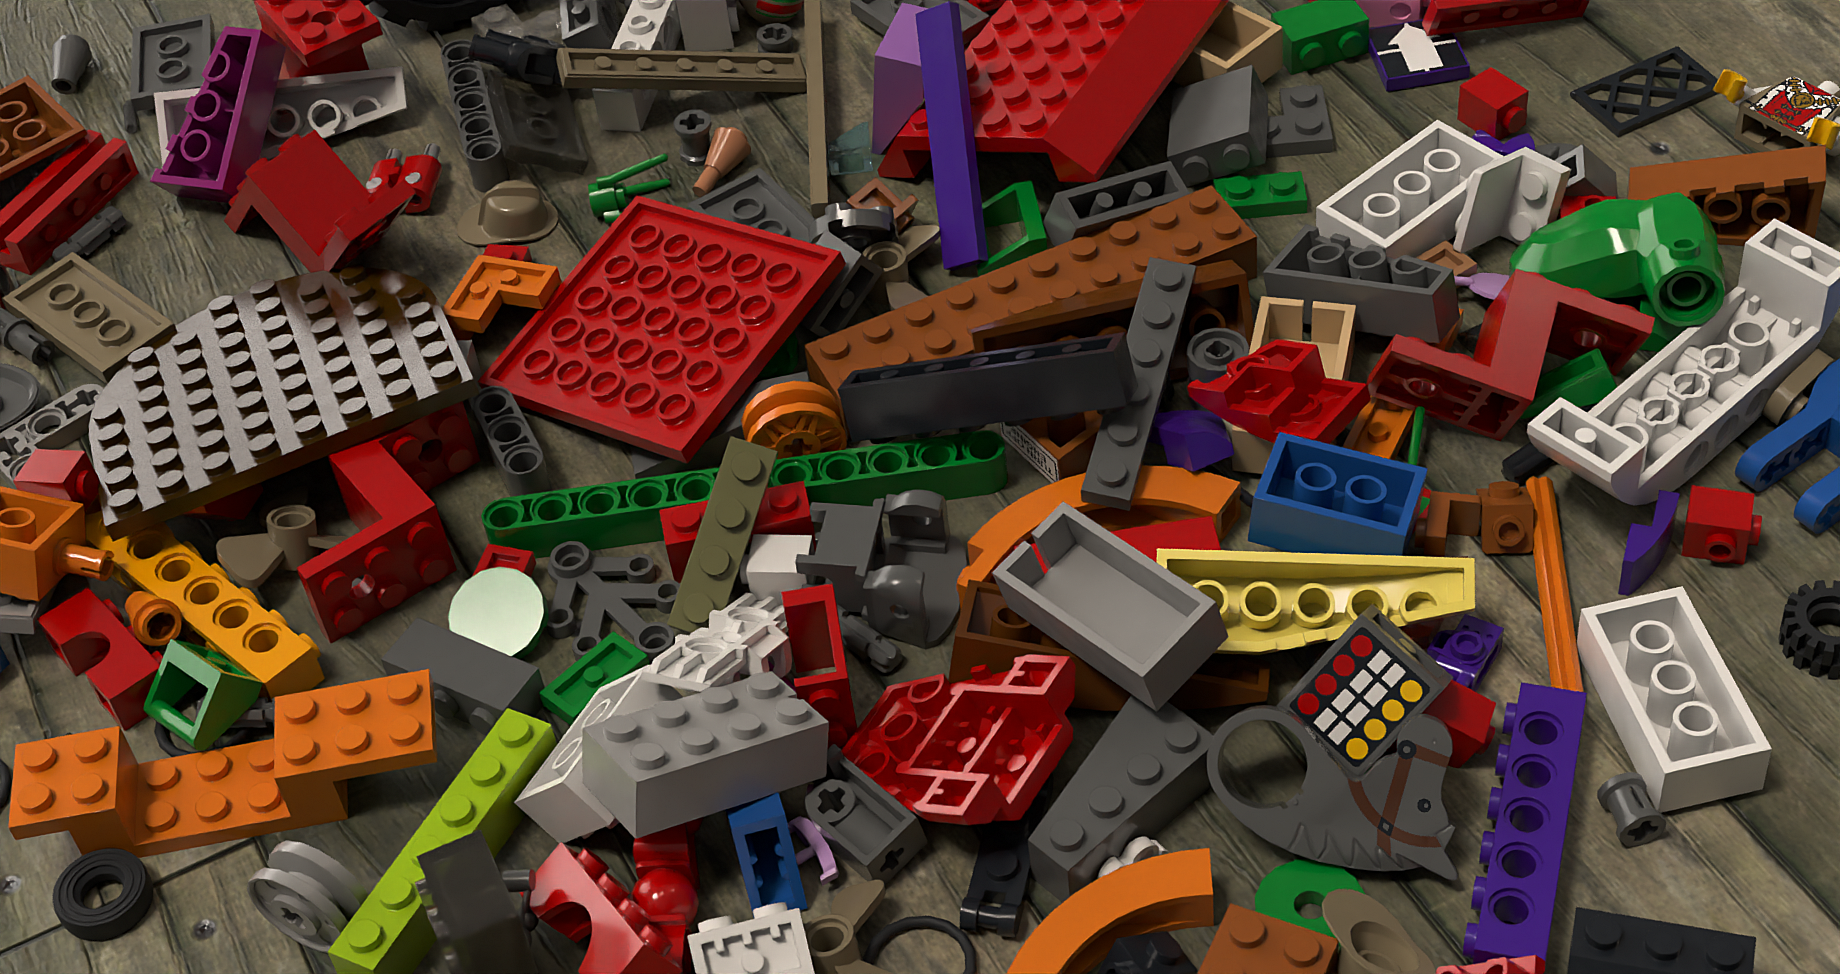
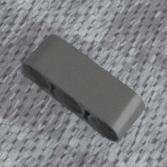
M489 386L479 390L480 394L472 397V411L481 440L510 497L552 491V484L543 452L511 392L502 386Z

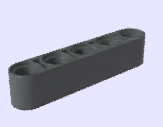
M458 39L444 45L440 55L471 180L476 190L486 193L497 184L510 181V175L481 63L475 60H468L471 41Z

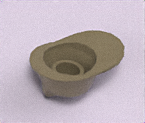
M510 180L499 183L487 191L482 197L481 203L469 209L460 218L456 228L458 237L464 243L474 246H487V244L537 240L553 231L559 218L557 209L550 202L542 198L538 187L526 181Z
M1336 889L1326 895L1322 902L1323 917L1331 932L1340 942L1337 960L1338 974L1436 973L1430 958L1414 943L1402 925L1385 906L1370 896L1351 889Z

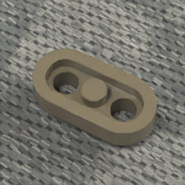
M1815 350L1778 386L1765 404L1761 415L1777 426H1780L1786 420L1788 421L1801 412L1807 405L1818 375L1835 360L1821 350Z

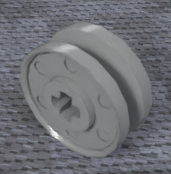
M286 840L277 844L269 854V868L256 871L248 881V895L253 905L265 919L282 933L306 947L318 952L328 953L327 951L364 903L368 893L357 878L335 859L304 843Z

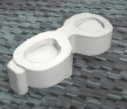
M1145 836L1136 838L1125 847L1123 854L1119 858L1113 856L1104 863L1097 879L1126 865L1150 857L1168 854V851L1156 840H1150Z

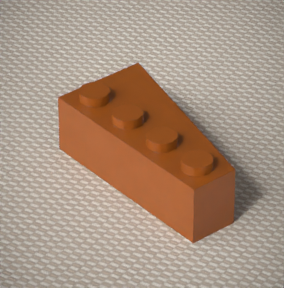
M1826 145L1630 167L1626 199L1648 200L1657 196L1679 192L1696 203L1708 216L1717 235V242L1721 245L1745 246V242L1774 218L1815 239L1826 185Z

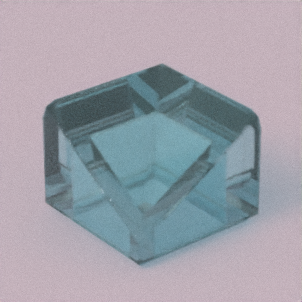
M868 121L857 125L828 144L827 150L831 175L873 171Z

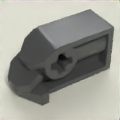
M833 744L827 750L826 777L812 781L813 784H808L805 795L806 812L815 828L837 856L867 882L882 880L885 886L928 844V840L918 818L848 760L838 746Z

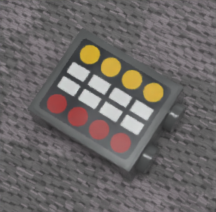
M1371 604L1281 700L1277 707L1287 709L1303 719L1348 772L1356 777H1361L1395 742L1404 723L1411 717L1421 714L1454 677L1376 606Z

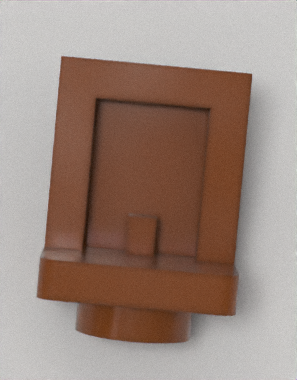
M875 177L851 196L846 203L850 204L852 209H870L876 206L891 207L894 210V219L897 222L899 234L909 228L915 221L912 213L919 200L911 194L902 202Z
M1498 481L1490 483L1489 488L1476 489V495L1482 498L1480 511L1482 551L1486 554L1531 552L1533 550L1534 504L1527 488H1519V484L1515 482Z
M1431 491L1427 518H1417L1415 548H1424V557H1445L1448 534L1477 536L1479 533L1482 498L1478 495Z

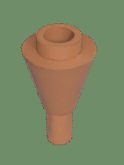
M719 127L715 129L704 164V171L692 188V191L698 197L710 193L718 179L723 178L750 155L751 147L746 135L742 131L734 127Z

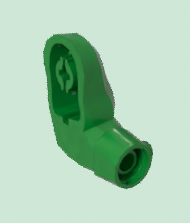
M1679 192L1657 196L1648 200L1607 199L1589 205L1539 228L1513 251L1509 260V278L1516 269L1524 272L1539 273L1547 280L1570 288L1587 290L1598 298H1620L1646 294L1655 312L1662 320L1677 327L1704 324L1716 315L1723 305L1725 295V268L1722 256L1718 252L1717 235L1708 216L1697 204Z

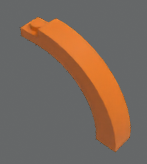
M1142 465L1130 511L1081 501V488L1086 473L1068 477L1041 487L1001 510L967 542L970 565L962 570L956 584V591L959 593L960 609H962L969 579L997 584L992 572L1014 551V546H1019L1023 541L1029 544L1035 543L1031 533L1063 501L1109 532L1137 526L1142 527L1183 519L1212 516L1220 544L1241 516V482L1199 470L1193 472L1180 467Z
M1210 849L1184 850L1150 857L1121 867L1096 879L1075 892L1036 927L1018 951L1006 974H1087L1107 957L1117 938L1214 926Z

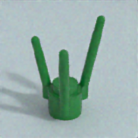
M661 154L612 175L597 177V183L588 185L589 200L594 217L604 216L606 224L613 223L622 213V209L629 205L628 196L668 187L670 185L669 179L649 181L631 186H625L624 182L618 183L668 161V155Z

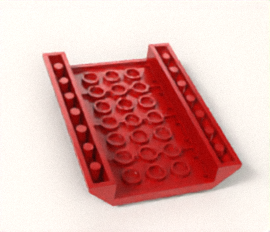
M1006 0L964 52L976 151L1048 153L1059 182H1097L1229 0ZM925 101L910 117L907 124L893 141L877 169L880 177L915 178L930 159L931 151Z

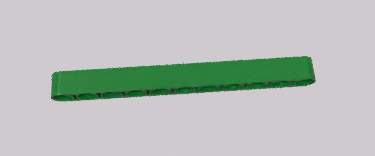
M980 430L776 459L767 488L804 481L809 506H811L812 502L873 506L874 499L885 498L886 500L887 494L899 495L910 490L932 491L943 495L946 501L989 495L1003 489L1008 482L1005 442L1002 436L996 432ZM720 467L501 498L489 503L484 508L481 518L489 544L533 551L535 559L550 557L555 547L568 541L583 543L591 551L664 541L659 510L709 500Z

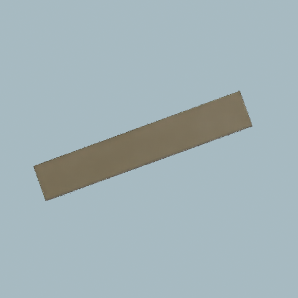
M558 48L556 58L563 88L805 93L807 89L806 72L800 54Z

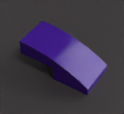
M1659 490L1652 527L1631 523L1623 558L1618 594L1626 596L1632 594L1642 586L1659 566L1671 542L1680 493Z

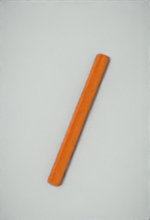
M1533 476L1526 481V488L1534 504L1533 555L1551 687L1583 692L1553 481L1547 476L1541 478Z

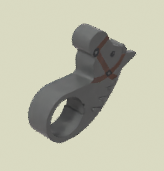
M1261 705L1247 708L1227 720L1215 733L1207 754V772L1211 786L1233 815L1261 838L1289 852L1319 862L1372 871H1401L1423 866L1446 879H1457V868L1445 849L1456 828V823L1448 819V811L1441 795L1444 775L1452 754L1453 741L1449 729L1440 719L1427 714H1418L1408 719L1399 732L1397 751L1394 754L1385 755L1380 758L1361 777H1356L1349 773L1303 719L1281 707ZM1253 720H1270L1284 725L1298 737L1307 757V773L1301 787L1304 791L1301 795L1297 793L1286 803L1284 801L1258 803L1245 798L1232 787L1223 768V750L1228 737L1238 726Z

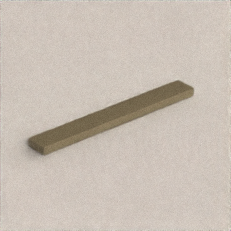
M804 0L810 200L812 216L817 219L824 216L825 208L831 205L824 21L821 0Z

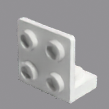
M1527 147L1476 168L1466 183V192L1468 194L1463 212L1455 223V232L1457 234L1453 250L1464 253L1500 235L1520 245L1539 228L1556 221L1571 169Z
M786 902L754 909L755 919L733 924L731 916L703 921L697 924L699 933L688 935L696 974H815L799 908L787 910Z

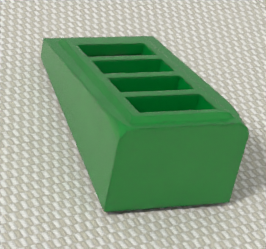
M1594 349L1540 375L1534 399L1520 416L1521 419L1538 416L1560 397L1577 407L1599 403L1615 390L1618 385L1600 349Z

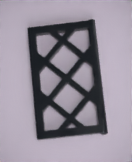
M1676 46L1570 92V96L1619 138L1719 93L1713 91L1718 79L1680 49V47ZM1674 59L1682 66V69L1660 67L1658 65ZM1634 75L1647 76L1645 85L1620 82ZM1653 78L1679 79L1678 89L1652 86ZM1686 80L1702 82L1706 85L1696 91L1684 90ZM1599 90L1610 91L1608 101L1592 99L1588 95ZM1617 92L1643 95L1641 105L1615 102ZM1649 96L1675 99L1659 107L1648 106ZM1612 112L1638 116L1620 123L1612 116Z

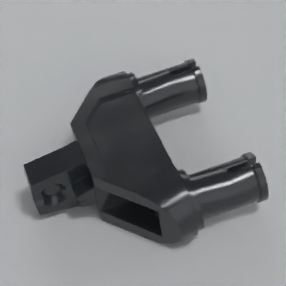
M488 29L485 38L474 34L469 48L468 60H475L504 68V73L507 76L531 83L545 85L562 84L556 58L558 48H566V46L530 34L528 36L525 35L522 39Z

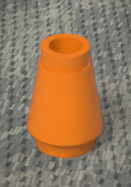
M146 591L134 592L127 598L125 610L136 637L142 643L149 646L166 645L170 639H175L178 636L182 625V614L175 603Z

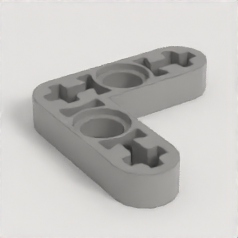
M97 384L79 386L0 433V477L10 488L17 490L13 480L35 449L60 450L89 432L90 416L97 399L104 390L103 387ZM51 425H60L55 431L48 434H40L43 429ZM11 452L19 456L14 462L9 456Z

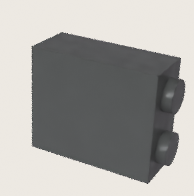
M1253 65L1172 90L1167 158L1173 164L1186 187L1266 163L1268 94Z

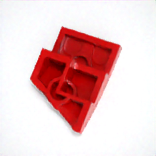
M1276 339L1258 348L1248 356L1240 357L1228 363L1227 374L1209 383H1202L1196 379L1187 386L1189 396L1204 408L1232 425L1272 443H1275L1279 432L1330 444L1371 401L1367 384L1326 378L1318 345Z

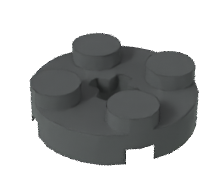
M834 203L828 205L825 208V215L814 220L808 228L809 243L815 244L824 231L827 230L861 254L870 245L878 242L891 241L898 243L897 222L894 219V210L889 206L852 209V206L848 203Z

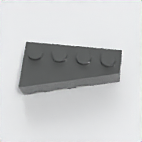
M1305 224L1263 271L1267 297L1304 300L1303 324H1312L1313 301L1356 305L1355 331L1373 333L1380 337H1394L1398 334L1404 337L1420 338L1426 343H1440L1460 318L1453 269L1408 255H1403L1396 259L1386 256V250L1383 247L1371 244L1367 248L1361 249L1351 245L1350 237L1335 233L1329 239L1320 236L1318 227Z
M1131 695L1029 837L1028 847L1032 879L1063 903L1075 892L1095 881L1104 863L1110 857L1115 856L1119 858L1131 841L1143 836L1151 840L1212 787L1207 772V754L1214 735L1169 702H1166L1158 711H1155L1137 697Z

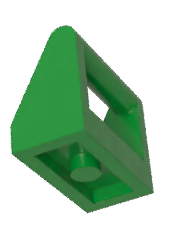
M1032 180L1014 183L982 203L984 228L1019 222L1022 238L992 256L985 230L988 261L976 264L978 277L1047 250V238Z
M170 639L143 708L147 715L194 749L204 751L256 702L263 682L211 648ZM197 682H200L208 688V691L194 723L172 706Z

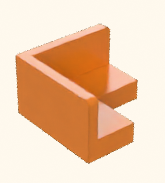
M478 255L442 310L456 341L470 340L475 332L484 333L502 303L543 309L553 292L562 283L557 266Z

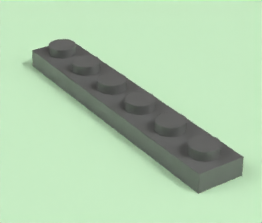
M1152 257L1149 259L1126 336L1138 388L1124 409L1116 413L1103 415L1081 488V501L1130 511L1196 279L1195 265Z

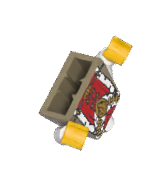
M1728 69L1723 70L1713 91L1725 95L1729 102L1739 108L1734 135L1735 139L1760 152L1826 145L1827 154L1831 156L1840 154V88L1834 82L1824 81L1816 87L1798 77H1787L1772 86L1751 89L1746 86L1748 80L1745 77Z

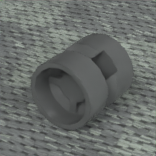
M1211 328L1194 335L1187 347L1188 385L1196 379L1202 383H1209L1227 374L1228 363L1249 355V345L1246 339L1238 332L1227 328ZM1188 392V400L1194 410L1211 412L1192 399Z

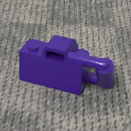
M1464 614L1455 630L1437 632L1427 649V654L1454 677L1452 680L1476 692L1502 649L1504 628Z

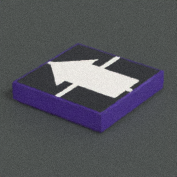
M1423 19L1369 28L1368 51L1386 92L1469 78L1470 65L1455 33L1427 36L1422 25Z

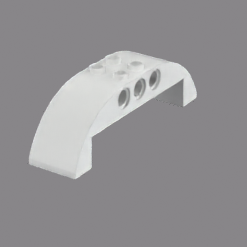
M1774 218L1745 242L1738 286L1724 297L1723 305L1714 317L1704 324L1689 326L1589 412L1583 411L1561 397L1558 398L1528 423L1527 434L1531 443L1539 452L1624 503L1630 505L1648 504L1658 499L1659 490L1674 491L1761 416L1765 404L1778 386L1813 353L1840 307V252Z

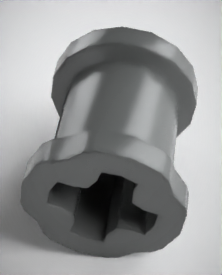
M688 110L679 114L673 122L675 133L680 136L682 143L679 149L680 159L689 166H703L711 144L709 135L712 127L711 118L707 112L702 110Z
M1635 772L1618 774L1608 779L1597 792V798L1601 806L1611 811L1618 825L1616 835L1619 841L1627 847L1647 844L1662 834L1667 823L1663 815L1652 808L1645 795L1647 785L1642 776Z

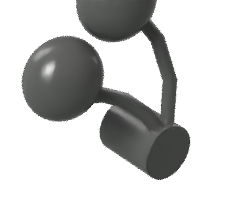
M533 869L507 870L503 872L502 886L505 893L524 892L522 905L514 916L516 928L509 933L507 938V948L515 956H522L529 951L532 945L531 932L535 930L539 923V918L530 908L531 891H534L536 886V877Z

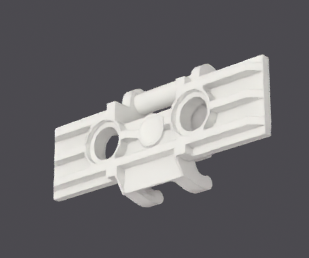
M745 593L722 611H711L709 613V628H698L689 636L683 634L676 636L675 644L657 656L651 665L641 671V680L669 685L689 692H702L709 687H720L740 681V673L751 676L756 673L770 672L767 659L769 655L772 656L775 662L773 672L779 678H782L790 672L792 666L789 637L785 634L788 632L783 605L778 604L775 597L768 596L763 601H758L754 594Z

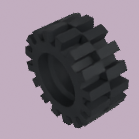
M1818 580L1815 581L1813 590L1806 583L1799 587L1797 594L1792 592L1788 597L1780 626L1779 645H1783L1782 653L1786 659L1794 656L1793 666L1799 670L1807 664L1811 666L1809 675L1818 678L1820 670L1828 671V679L1837 680L1840 671V636L1824 634L1816 630L1812 625L1830 623L1840 626V581L1834 580L1832 588H1826L1825 581Z

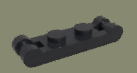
M1052 772L1020 820L991 821V823L985 824L967 896L964 897L960 910L959 927L961 930L978 932L980 927L997 929L1000 936L1016 938L1032 877L1028 839L1048 812L1054 781ZM986 902H988V903H995V904H1002V905H1001V908H1000V907H993V906H986Z

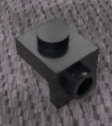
M1162 931L1117 938L1097 974H1197L1198 970L1169 932Z

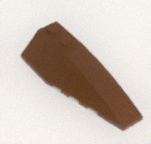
M1232 259L1196 267V279L1169 370L1171 380L1188 377V343L1194 335L1203 330L1227 328L1236 331L1246 339L1250 350L1254 325L1247 273ZM1144 278L1051 302L971 329L974 353L1123 332L1127 336Z
M969 579L954 637L948 678L950 683L973 679L970 671L975 666L987 664L992 674L1010 671L1014 666V658L1029 654L1070 656L1076 665L1075 696L1069 707L1102 711H1120L1132 695L1131 693L1008 608L997 584ZM1213 653L1167 702L1178 710H1190L1266 701L1269 688L1270 662L1246 654Z

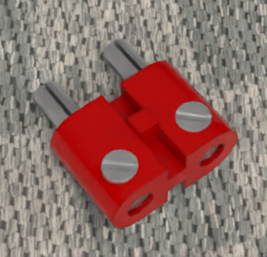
M434 143L428 144L423 155L406 156L402 166L400 165L403 156L401 151L396 148L390 149L386 159L377 161L374 164L369 180L366 183V190L372 194L386 183L393 188L399 182L406 179L416 191V194L405 207V212L414 213L428 209L442 173V165L437 160L440 153L439 146Z

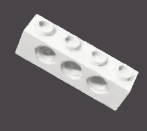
M632 0L611 49L675 51L682 35L676 0ZM593 88L592 91L601 130L641 132L658 90Z

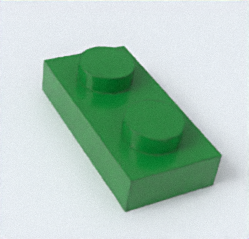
M1302 171L1214 179L1215 190L1241 219L1307 213V196Z
M613 631L539 692L542 704L571 726L600 687L646 665H650L648 655Z

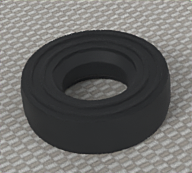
M116 848L100 849L76 859L61 873L53 889V906L63 927L75 937L88 941L108 940L129 931L141 921L152 903L153 885L145 865L134 854ZM108 880H116L122 883L123 888L120 896L109 905L97 909H91L84 905L86 893L97 884Z

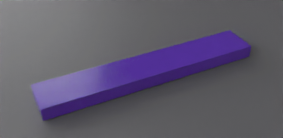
M948 1L918 12L915 16L944 270L956 271L987 262L988 254L959 4Z

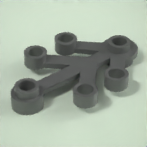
M577 541L564 542L553 549L547 566L551 580L557 584L552 607L548 610L549 619L546 626L551 637L564 639L575 632L577 624L571 608L577 588L579 587L588 596L579 636L572 642V650L576 661L587 653L583 652V650L593 648L601 642L600 637L606 614L634 640L635 647L648 655L650 665L657 656L675 644L674 632L669 625L663 622L646 623L626 604L655 603L658 611L671 614L680 584L673 580L651 584L656 578V570L653 559L649 555L635 554L631 557H595L590 549ZM638 569H645L641 572H635ZM627 575L629 583H604L598 576ZM674 595L671 598L664 599L665 596ZM560 620H566L565 622H563V623H561V624H555L556 622H558V621H560Z

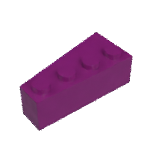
M225 26L201 74L205 80L199 92L194 97H190L184 109L188 115L179 134H172L165 148L170 152L162 169H155L150 182L176 197L228 203L239 192L236 189L237 186L248 177L245 174L247 169L260 158L286 47L262 30Z

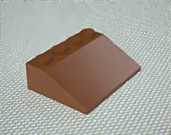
M29 75L0 89V181L88 135L85 128Z

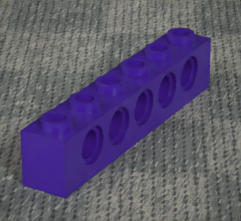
M1521 682L1518 703L1507 702L1502 734L1512 735L1510 745L1499 744L1495 776L1504 777L1503 788H1491L1487 813L1488 820L1497 821L1495 832L1484 831L1479 864L1489 865L1487 878L1476 876L1471 902V910L1481 911L1479 924L1467 923L1462 956L1473 958V964L1484 963L1489 959L1506 957L1511 959L1537 955L1545 960L1546 963L1582 731L1586 692ZM1504 922H1513V923H1516V924L1511 925V924H1506V923H1504Z

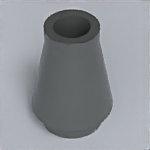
M66 34L61 36L52 45L53 78L51 86L55 91L62 94H71L76 90L78 81L92 59L90 45L84 38L73 34Z

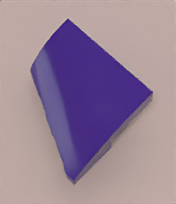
M1177 410L1157 414L1149 442L1164 446L1169 465L1194 472L1234 455L1233 446L1222 418L1214 413L1199 410Z

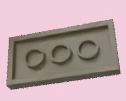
M74 252L2 298L7 310L11 314L31 322L33 330L51 340L57 348L106 384L128 362V356L133 351L142 347H149L176 329L174 322Z

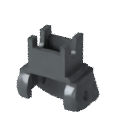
M910 490L899 495L887 494L886 500L885 498L874 499L873 506L811 503V520L823 522L821 532L816 534L815 555L797 554L795 560L797 573L826 577L825 584L833 583L837 604L847 611L862 612V620L869 622V627L875 631L923 649L938 646L949 635L960 615L959 593L956 591V584L960 573L967 566L966 552L960 539L950 534L947 505L944 496L927 490ZM883 514H888L891 538H884ZM803 584V585H802V588H808V587H814V586H820V585H817V584Z

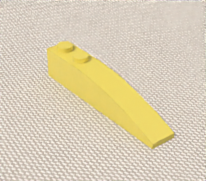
M1157 548L1158 564L1216 601L1229 637L1214 653L1262 655L1336 640L1371 604L1376 606L1398 627L1474 612L1475 558Z

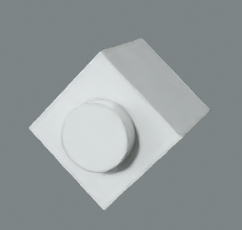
M753 534L750 554L744 555L740 567L742 584H749L750 593L754 594L758 601H763L768 596L775 597L780 605H783L781 592L801 589L803 584H815L816 575L797 573L795 564L797 554L815 555L812 535Z

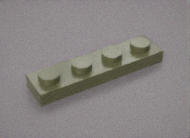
M730 436L667 625L671 628L689 634L698 628H709V613L713 610L722 611L728 606L778 456V451Z

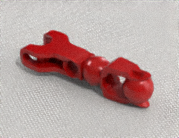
M704 817L634 839L633 856L639 880L635 883L629 899L640 906L651 917L648 924L656 928L671 941L673 947L668 953L682 968L681 974H691L692 954L688 935H692L690 926L693 924L699 908L697 889L700 888L695 833L700 829Z

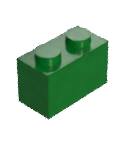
M1317 0L1271 14V22L1283 27L1282 63L1291 75L1368 53L1369 18L1355 0Z

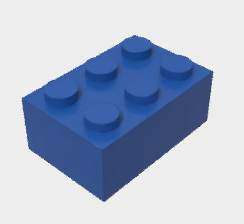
M1279 432L1253 497L1247 541L1291 553L1405 556L1420 511L1428 468Z

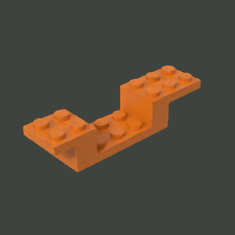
M425 669L275 697L274 739L144 763L137 762L120 726L17 744L15 747L8 828L15 840L69 830L82 856L100 849L116 848L126 850L137 858L346 820L348 819L347 779L437 762L434 682L430 670Z

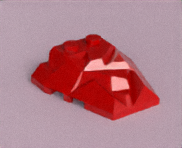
M1029 654L1014 658V666L1010 671L992 674L987 664L971 668L970 674L973 679L950 683L945 674H939L890 685L849 739L842 752L848 760L903 806L927 821L974 825L991 823V821L1020 820L1073 741V727L1064 712L1075 696L1076 665L1070 656Z

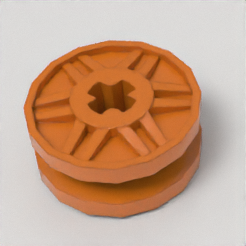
M790 381L767 388L758 393L749 402L741 419L745 441L778 451L777 459L845 450L847 445L838 401L828 389L813 382Z

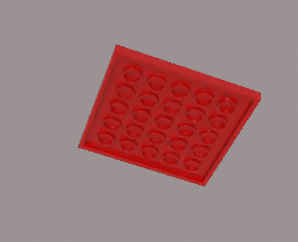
M637 195L553 292L544 308L539 309L477 382L481 389L489 386L507 388L519 406L688 464L844 268L846 262L841 251Z

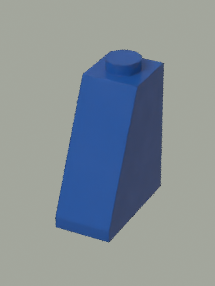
M779 793L725 809L752 914L754 909L780 902H786L787 910L808 908Z

